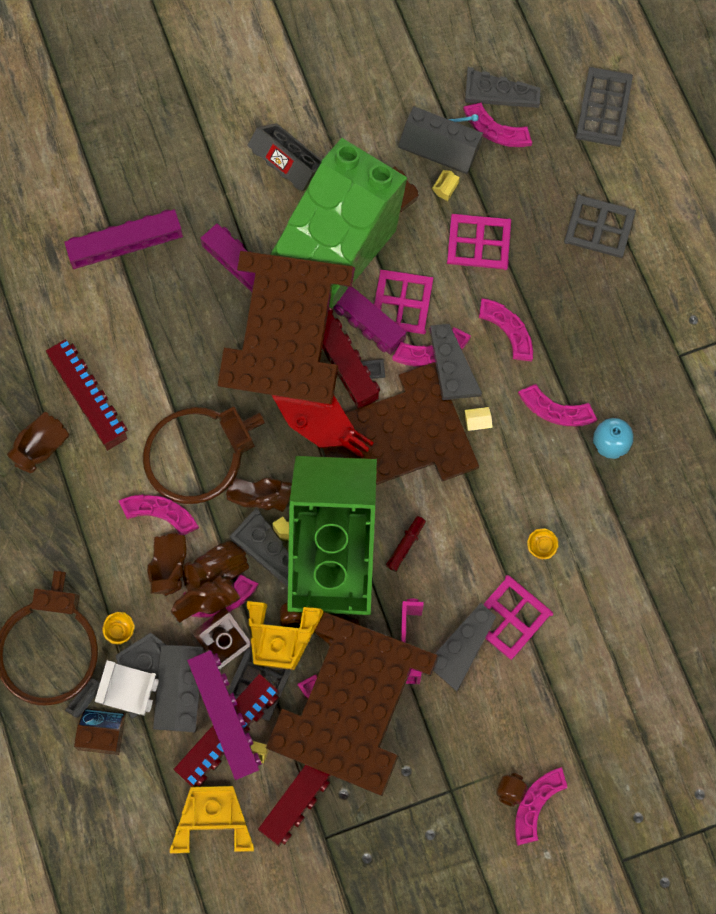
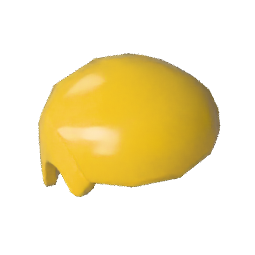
M546 528L536 529L529 535L527 540L529 552L541 560L551 558L556 554L559 547L556 535Z
M115 612L105 619L102 632L107 641L112 644L121 645L132 637L135 625L132 618L125 612Z

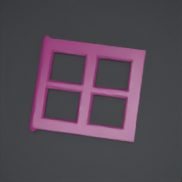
M452 214L447 264L507 270L511 219ZM458 223L477 224L476 238L457 237ZM485 225L503 227L502 241L484 239ZM457 242L475 244L474 258L456 257ZM483 245L502 246L501 260L482 259Z
M380 269L374 305L380 310L382 303L398 305L395 323L406 332L425 334L433 277ZM386 279L403 282L400 298L384 295ZM408 282L425 285L422 301L405 298ZM404 307L420 309L418 325L401 323Z
M506 575V579L483 604L489 610L492 607L505 620L493 633L489 631L485 639L512 660L549 616H553V612L512 577ZM509 587L523 598L512 612L498 602V599ZM527 602L541 613L530 627L526 626L516 617V614ZM509 623L523 634L512 648H509L497 637Z

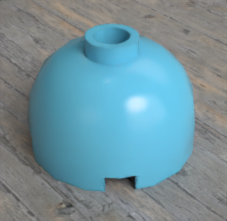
M619 418L605 419L597 426L593 435V443L601 455L606 458L616 459L629 452L633 444V431L627 422Z

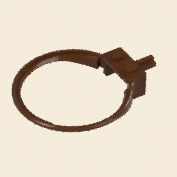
M192 407L174 412L161 420L147 438L143 452V465L146 476L157 492L174 502L198 504L214 499L222 494L236 478L243 453L255 447L248 432L265 424L260 413L242 422L235 407L222 413L204 407ZM189 414L204 415L214 420H217V418L221 420L220 424L235 451L229 472L220 485L205 494L197 496L178 495L164 488L155 478L150 464V448L158 431L169 421Z
M54 571L51 591L34 589L32 603L15 612L5 622L0 631V679L14 696L30 704L55 705L73 698L88 684L96 668L98 659L96 635L90 622L78 610L80 596L63 592L66 572ZM32 609L72 615L73 613L77 614L75 619L83 626L90 640L91 660L85 676L76 687L57 697L38 698L24 693L13 684L4 667L3 647L6 637L21 619L33 613Z

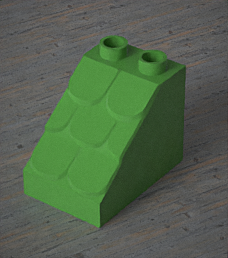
M341 138L321 161L320 166L289 218L287 226L270 255L355 267L354 283L396 232L407 177ZM332 286L330 308H333L348 289L347 286Z
M295 457L289 508L288 612H303V607L322 609L326 613L371 615L377 459Z

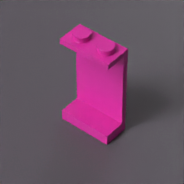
M407 599V601L402 602L400 641L406 643V615L422 616L424 602H419L418 599ZM411 669L406 684H420L422 673Z

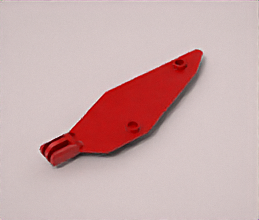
M272 395L289 427L320 448L344 446L363 459L364 454L361 451L365 453L369 451V448L364 443L370 447L374 444V442L354 429L335 396L331 405Z

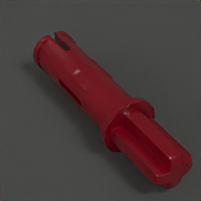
M417 516L408 531H404L405 535L385 565L387 568L397 572L415 540L418 541L419 538L417 536L426 523L425 519Z

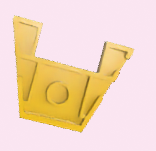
M247 601V609H249L250 615L248 620L252 633L253 664L295 670L324 610L303 607L300 628L264 625L267 604Z
M233 786L190 787L182 816L170 847V854L190 853V830L234 829L235 852H254V846Z

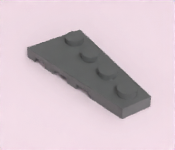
M468 67L465 103L482 102V104L539 108L540 88L519 81L515 83L509 81L506 77H495L490 75L489 72H478L474 68Z
M450 324L431 325L429 331L442 400L481 397L482 392Z
M256 507L230 535V539L288 588L289 552Z
M482 603L476 607L435 653L439 657L433 671L456 692L459 690L463 679L496 619V615Z

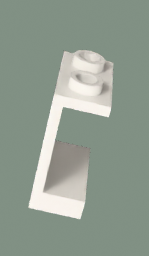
M107 660L95 702L145 716V712H150L153 700L150 699L152 691L156 692L159 680L155 679V673H147Z

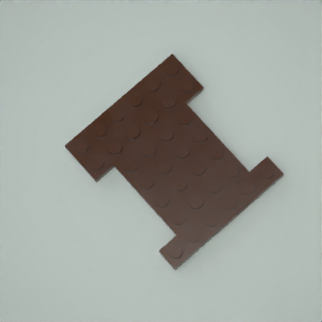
M240 251L237 270L255 273L243 350L224 347L218 386L332 405L339 365L322 363L320 358L332 286L352 287L355 267Z
M435 362L399 374V380L404 393L345 413L354 429L374 442L372 447L364 443L369 448V451L367 453L361 452L364 454L363 459H377L376 485L434 464L442 482L479 469V464L452 400H442ZM344 446L322 448L325 457L362 459Z
M323 612L315 631L333 638V641L302 715L299 716L282 709L266 749L383 796L399 756L381 749L380 745L411 669L431 676L439 656Z

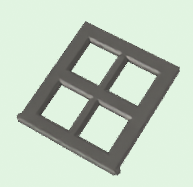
M579 194L576 198L564 243L623 258L636 210ZM582 205L601 209L597 223L579 218ZM608 211L626 216L623 229L604 225ZM577 223L595 228L592 241L573 237ZM603 230L621 235L617 248L599 244Z

